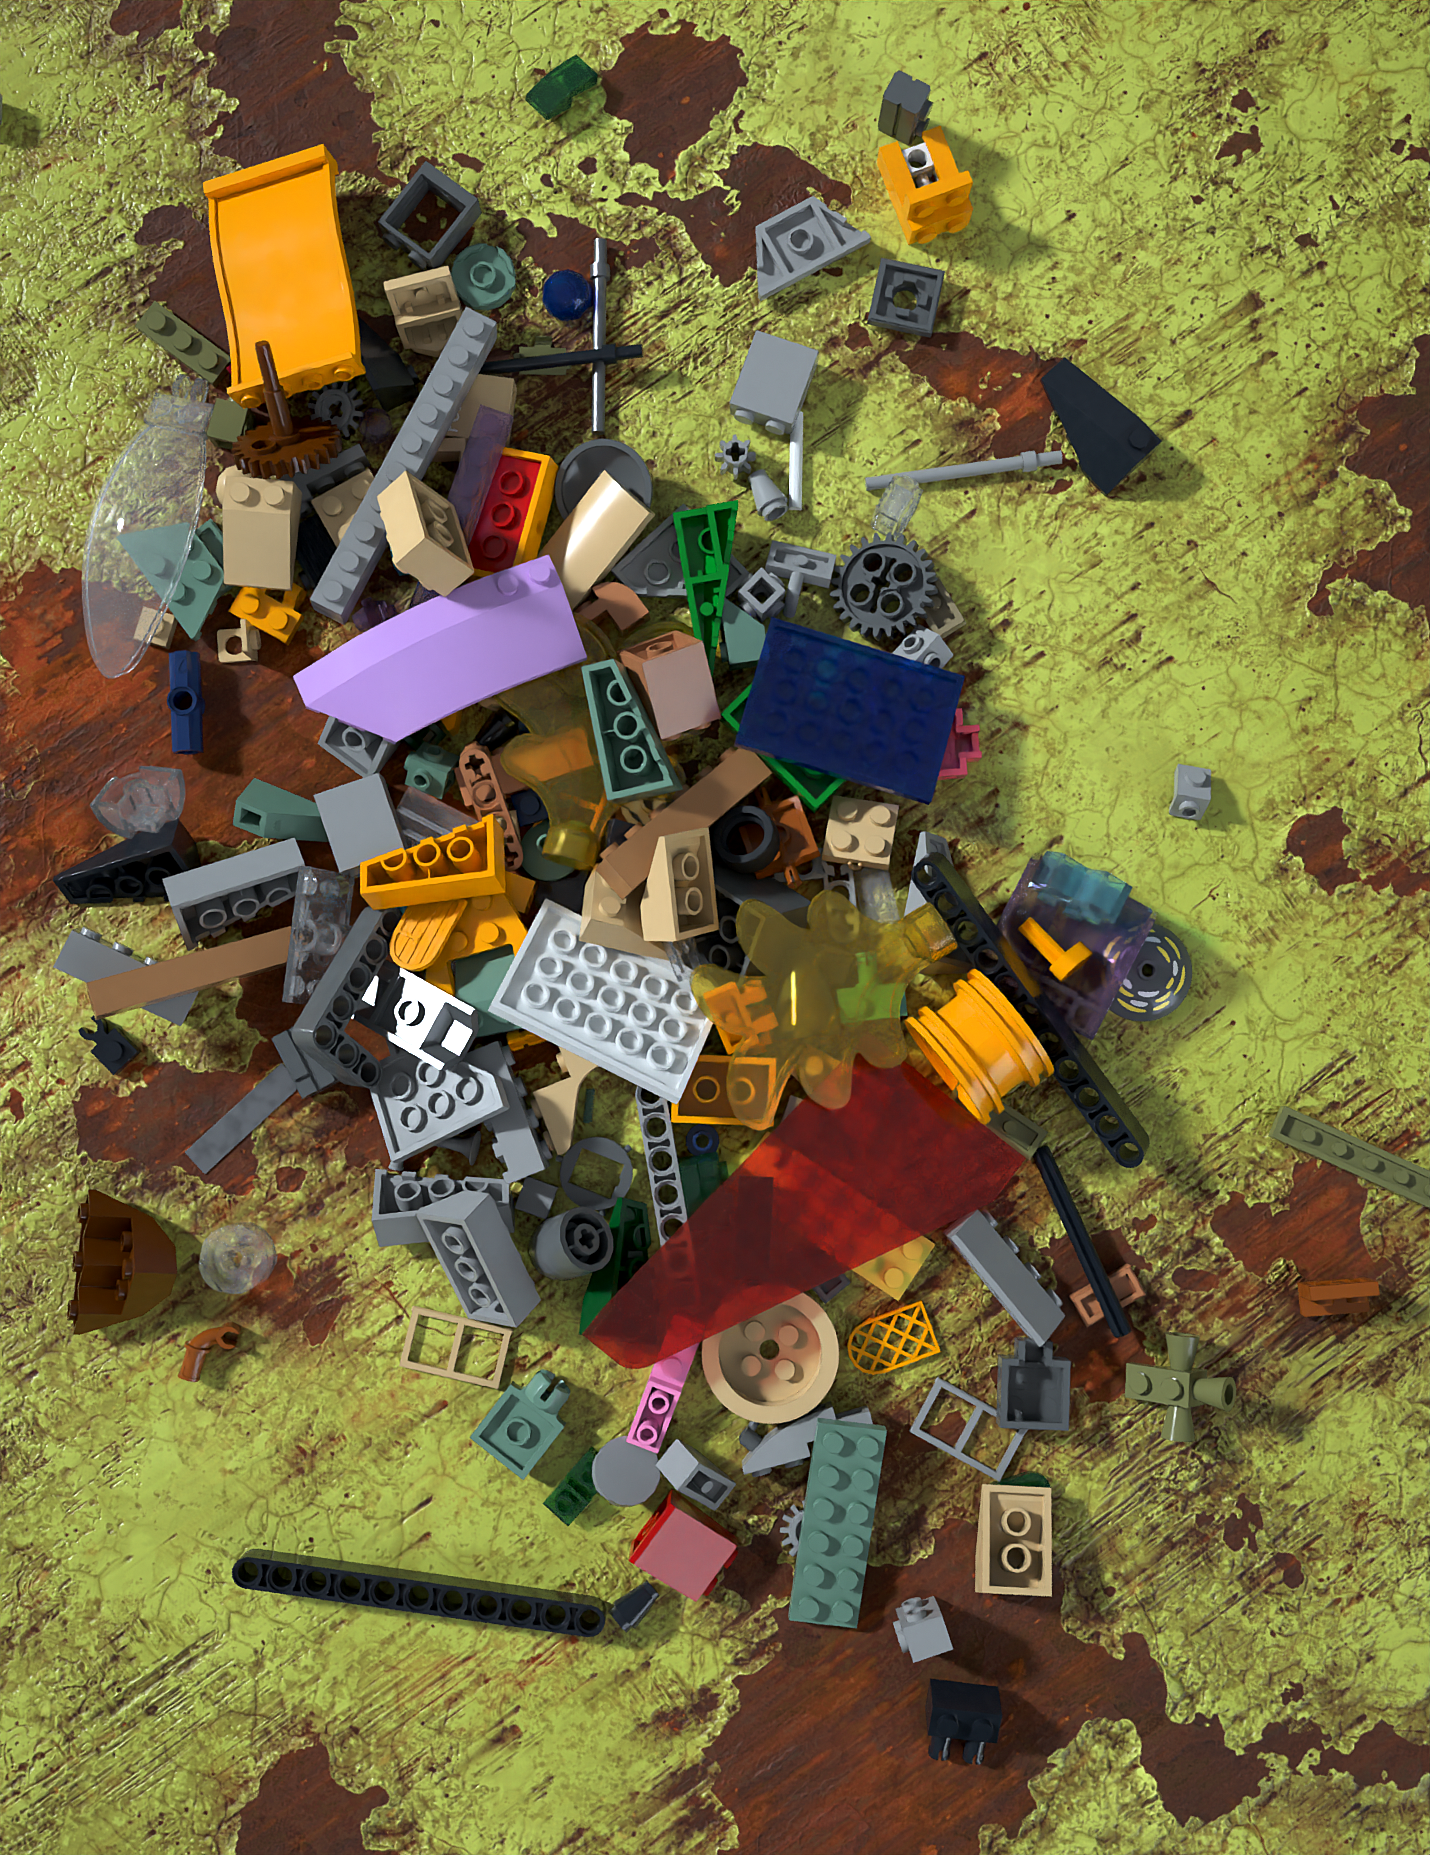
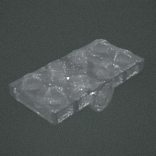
M299 866L282 1002L305 1005L308 1003L353 926L349 925L355 878H351L350 875L309 866Z

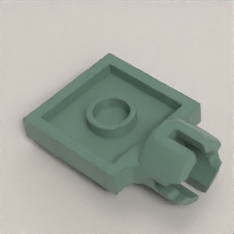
M544 1369L538 1371L529 1384L524 1387L512 1381L470 1436L474 1442L522 1480L525 1479L566 1425V1422L560 1418L558 1413L568 1400L570 1389L561 1379L551 1393L546 1390L556 1375Z

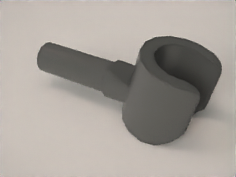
M753 1421L749 1422V1425L746 1426L739 1436L740 1444L751 1452L758 1447L763 1439L755 1432L759 1423Z

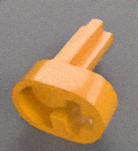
M1031 917L1018 928L1028 941L1052 964L1049 970L1060 982H1063L1075 973L1093 955V952L1082 941H1079L1065 952Z

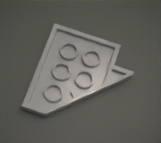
M386 1039L390 1056L379 1061L383 1069L381 1081L375 1087L369 1088L391 1162L400 1163L510 1108L500 1076L464 1060L448 1070L442 1071Z

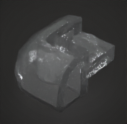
M139 766V772L129 774L121 779L114 776L105 784L90 804V807L97 819L108 830L121 837L132 839L138 831L158 833L167 820L179 819L185 802V781L182 770L156 766Z

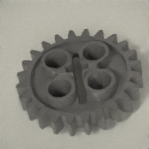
M891 532L887 533L884 541L881 540L878 533H874L872 543H868L862 537V547L860 549L851 544L850 549L853 554L850 557L843 554L840 555L845 563L844 567L834 566L833 568L840 576L830 581L833 587L838 588L830 593L832 599L838 601L833 608L837 613L843 612L840 619L844 624L850 622L849 628L852 632H856L861 628L860 634L864 638H867L871 631H873V636L877 641H880L883 632H886L890 640L894 639L895 630H899L903 636H906L905 626L910 624L917 629L918 624L915 618L919 616L927 619L928 616L923 610L924 606L934 607L935 605L933 600L928 597V595L938 593L936 586L930 584L938 580L935 572H929L935 567L932 560H925L928 556L925 549L917 551L919 545L915 540L907 545V539L903 534L899 536L896 542ZM892 560H897V562L894 563L893 566L890 568ZM873 561H882L880 569L874 572L868 571V567ZM907 570L913 571L912 577L908 581H898V577L902 572ZM888 581L890 586L888 588L883 587L880 591L878 589L879 585L885 586ZM861 591H870L867 600L861 603L855 601L856 596ZM890 602H900V606L895 612H885ZM877 605L878 608H877L876 612H875V613H871V610H873V609L875 608V606Z

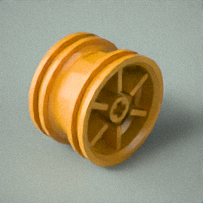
M972 969L967 973L969 981L965 982L959 979L953 983L957 996L936 1012H932L928 1007L923 1006L918 1010L919 1019L916 1020L910 1016L904 1021L914 1041L951 1091L955 1087L957 1088V1098L980 1123L986 1125L991 1121L990 1112L993 1111L999 1115L1004 1111L1005 1108L1001 1097L1022 1081L1035 1088L1041 1081L1039 1075L1042 1074L1045 1077H1049L1054 1073V1067L1037 1037L1007 998L980 971Z

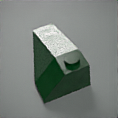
M620 1197L616 1201L609 1222L613 1236V1253L610 1261L602 1269L592 1272L583 1298L579 1335L603 1340L656 1345L659 1302L658 1299H653L651 1279L656 1278L654 1267H649L647 1249L651 1246L647 1204Z

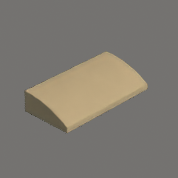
M606 470L602 472L537 555V558L549 554L562 582L573 616L576 615L574 613L575 610L592 595L591 588L604 580L655 516L652 510Z

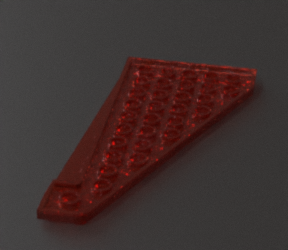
M866 1030L829 1074L603 1306L582 1335L616 1363L625 1368L642 1369L649 1367L992 1203L1026 1158Z

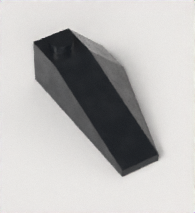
M358 316L361 362L365 366V376L384 413H387L418 397L419 393L415 385L420 383V380L412 364L405 366L400 355Z
M1063 358L1041 378L1040 382L1056 416H1059L1067 433L1066 438L1075 450L1079 459L1078 464L1083 474L1105 497L1148 459L1162 442L1135 413L1067 358Z

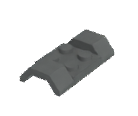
M386 959L351 1017L442 1071L448 1070L464 1059L479 1031L478 1012L476 1009Z

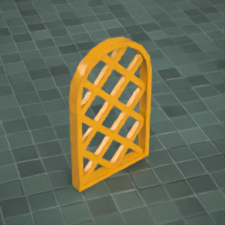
M922 1300L879 1316L868 1318L855 1326L849 1335L847 1343L848 1356L854 1366L862 1372L872 1375L890 1372L896 1368L941 1352ZM916 1307L912 1317L902 1313V1311ZM920 1308L926 1324L916 1319ZM894 1315L890 1325L879 1321ZM898 1316L909 1320L905 1332L894 1328ZM872 1323L868 1333L859 1330L865 1325ZM913 1323L925 1328L920 1339L909 1335ZM876 1324L887 1329L883 1340L872 1336ZM891 1331L903 1336L898 1348L887 1343ZM928 1331L930 1332L934 1346L924 1342ZM856 1333L865 1337L861 1348L851 1345L853 1336ZM907 1338L918 1343L913 1355L902 1350ZM869 1339L881 1344L876 1356L864 1351ZM922 1345L932 1350L918 1355ZM884 1347L896 1351L891 1363L880 1358ZM851 1349L858 1352L856 1359L853 1358ZM899 1354L910 1358L895 1364ZM862 1355L873 1359L870 1369H865L858 1364ZM877 1362L888 1366L883 1369L874 1370Z

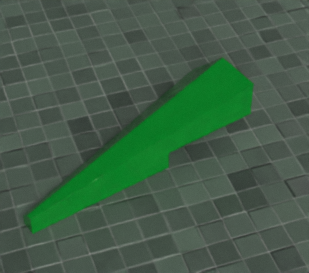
M738 500L673 513L694 638L703 641L711 677H713L738 511Z

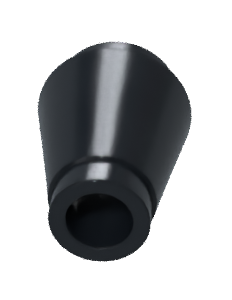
M501 707L497 712L492 711L472 741H477L480 745L487 746L491 752L517 735L515 731L520 727V724L508 711Z
M646 1580L642 1585L640 1584L614 1601V1607L608 1612L627 1633L632 1627L634 1629L637 1628L660 1595Z

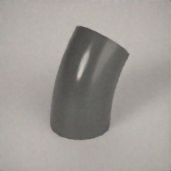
M580 1206L557 1216L547 1218L536 1226L529 1240L528 1252L532 1265L541 1275L551 1280L568 1281L602 1269L610 1261L613 1253V1236L609 1225L602 1215L592 1208Z

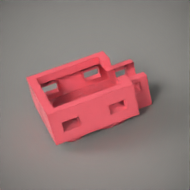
M962 708L895 713L893 716L898 783L965 778L968 774L967 762H978L982 758V752L979 749V725L963 726Z

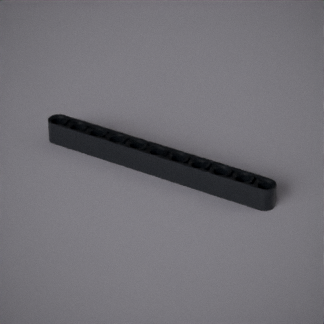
M938 852L926 854L913 867L911 872L914 885L976 970L980 971L1000 990L1030 1027L1052 1062L1054 1077L1115 1161L1126 1168L1139 1166L1150 1144L1147 1132L949 860ZM925 865L933 867L937 872V877L929 876L925 871ZM945 893L952 894L957 900V905L950 904L945 898ZM965 921L974 923L978 932L969 931L965 926ZM985 949L993 950L997 954L998 959L993 960L989 958L985 953ZM1005 977H1011L1016 980L1018 987L1008 985ZM1025 1005L1034 1006L1038 1014L1029 1013ZM1045 1033L1054 1034L1059 1041H1050L1046 1038ZM1065 1060L1075 1062L1078 1069L1069 1068ZM1084 1088L1094 1089L1099 1096L1089 1095ZM1105 1116L1115 1117L1119 1123H1110L1105 1119ZM1125 1143H1131L1138 1148V1150L1132 1151L1125 1146Z
M250 1549L246 1551L232 1568L234 1583L244 1589L583 1637L598 1635L604 1628L607 1615L605 1603L600 1598L590 1595L264 1549ZM244 1563H254L258 1568V1575H251L246 1572ZM278 1567H287L292 1573V1579L285 1580L281 1578L278 1573ZM319 1571L323 1573L326 1577V1584L319 1585L315 1583L312 1579V1572ZM345 1577H356L360 1582L361 1588H349L345 1582ZM379 1582H390L394 1586L395 1593H383L379 1587ZM413 1587H425L429 1597L426 1599L417 1598L413 1593ZM449 1591L459 1592L463 1597V1602L459 1604L451 1603L446 1593ZM486 1595L492 1596L496 1600L497 1606L490 1609L482 1605L480 1598ZM519 1600L527 1601L531 1606V1611L520 1613L515 1609L514 1603ZM552 1605H558L564 1609L566 1614L561 1618H555L549 1614L548 1608ZM586 1610H593L598 1613L600 1619L594 1623H589L583 1619L581 1614Z

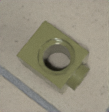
M231 397L228 400L216 398L206 436L214 446L231 450L233 448L232 443L238 441L237 436H244L245 430L253 429L256 416L251 408L243 409Z

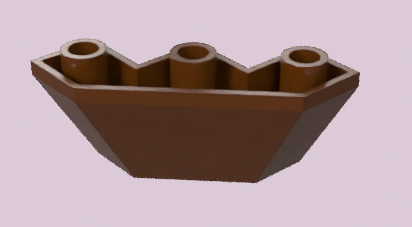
M88 1189L85 1203H79L77 1223H81L79 1249L74 1251L72 1259V1271L76 1272L73 1300H69L67 1307V1320L73 1321V1335H81L145 1315L171 1295L177 1277L176 1247L153 1217L98 1190Z

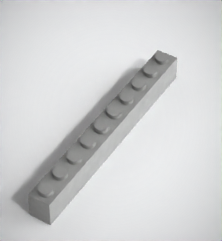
M468 307L465 308L310 598L315 611L343 625L346 624L389 543L386 539L387 532L384 521L380 517L381 510L377 496L404 471H408L422 481L497 339L496 321Z

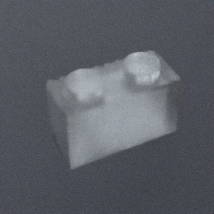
M898 475L893 476L881 499H879L878 505L875 507L870 523L871 528L885 536L888 532H891L894 540L897 541L917 509L923 492L919 487V483L906 475L901 477Z

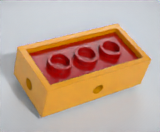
M493 444L487 445L463 531L474 568V573L464 581L465 583H471L537 558L555 493V481L559 470L551 456Z

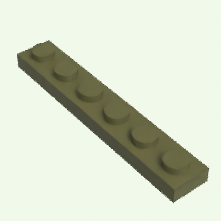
M1280 1106L1268 1134L1269 1137L1430 1209L1429 1170L1287 1106Z

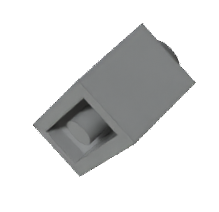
M679 1439L674 1441L655 1465L677 1491L714 1511L736 1485L729 1476L698 1450Z

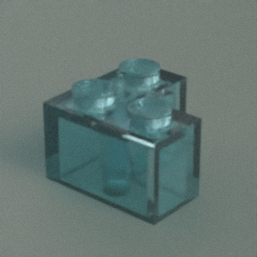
M1052 851L1045 852L1028 886L1039 893L1037 898L1051 906L1058 904L1065 908L1063 914L1079 922L1084 919L1095 925H1099L1100 921L1114 924L1133 888L1107 871L1089 869L1064 853Z

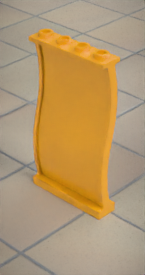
M324 144L203 182L204 194L209 200V230L213 262L230 346L232 386L227 388V394L243 409L256 408L265 403L264 384L255 350V343L258 341L266 340L271 346L279 383L284 388L286 399L296 393L318 390L324 385L338 381H349L355 376L366 373L365 366L361 362L358 316L337 209L335 175L339 174L338 163Z

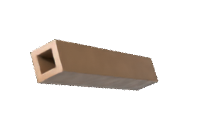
M289 926L87 982L86 990L95 1020H99L296 964L301 959L300 953H303L304 949L299 934H293L292 928Z

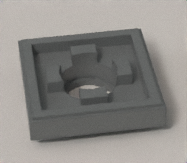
M881 258L867 324L931 338L945 271ZM909 291L915 296L917 305L911 311L910 309H903L898 306L896 308L893 304L894 296L898 292Z

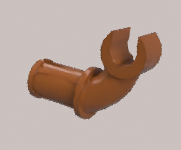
M227 1322L221 1327L210 1328L199 1333L190 1341H186L184 1344L186 1352L178 1377L186 1381L198 1382L206 1354L212 1350L211 1346L218 1344L224 1349L234 1348L238 1341L227 1339L225 1333L233 1332L239 1334L241 1331L240 1326L234 1322Z

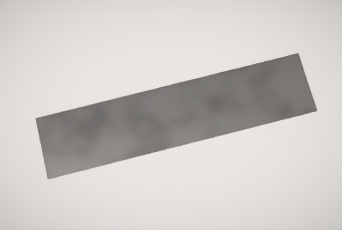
M281 1063L185 1151L188 1157L204 1174L297 1090L287 1068Z

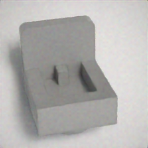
M1178 764L1174 772V798L1169 807V815L1201 820L1211 801V769Z

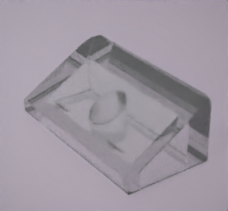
M867 867L853 871L854 884L867 937L902 928L888 870Z

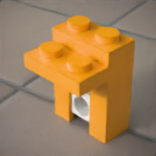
M941 125L923 131L922 138L924 143L901 151L898 141L879 147L876 163L908 245L916 242L924 244L932 241L938 234L943 232L955 233L962 230L969 223L973 212L969 199L973 184L972 178L968 170L959 173ZM916 161L921 163L923 167L914 168L909 163Z

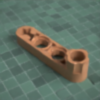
M471 741L465 744L464 750L460 754V770L479 822L482 821V817L490 814L500 816L506 820L507 827L503 830L504 839L507 838L509 851H516L517 853L514 854L513 861L508 862L505 857V871H514L522 864L523 848L491 761L490 751L487 746L480 745L477 741ZM475 754L477 759H484V761L480 762V765L468 763L470 755ZM482 773V776H485L487 773H489L491 776L480 777L474 782H471V779H476L477 774ZM482 785H489L495 789L496 796L491 801H481L476 795L477 789Z

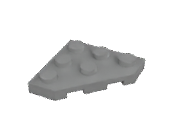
M683 503L674 512L686 511L689 509ZM673 513L611 569V573L621 584L632 589L638 597L687 599ZM732 554L725 592L726 599H729L739 589L738 586L741 581L750 574Z

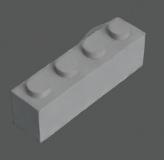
M375 1169L372 1224L379 1247L429 1242L415 1213L422 1207L464 1190L490 1193L496 1202L504 1224L508 1227L510 1233H514L515 1205L510 1184L506 1185L504 1179L466 1176L464 1180H452L449 1178V1175L436 1174L435 1178L417 1177L416 1172L403 1171L402 1175H390L387 1170Z

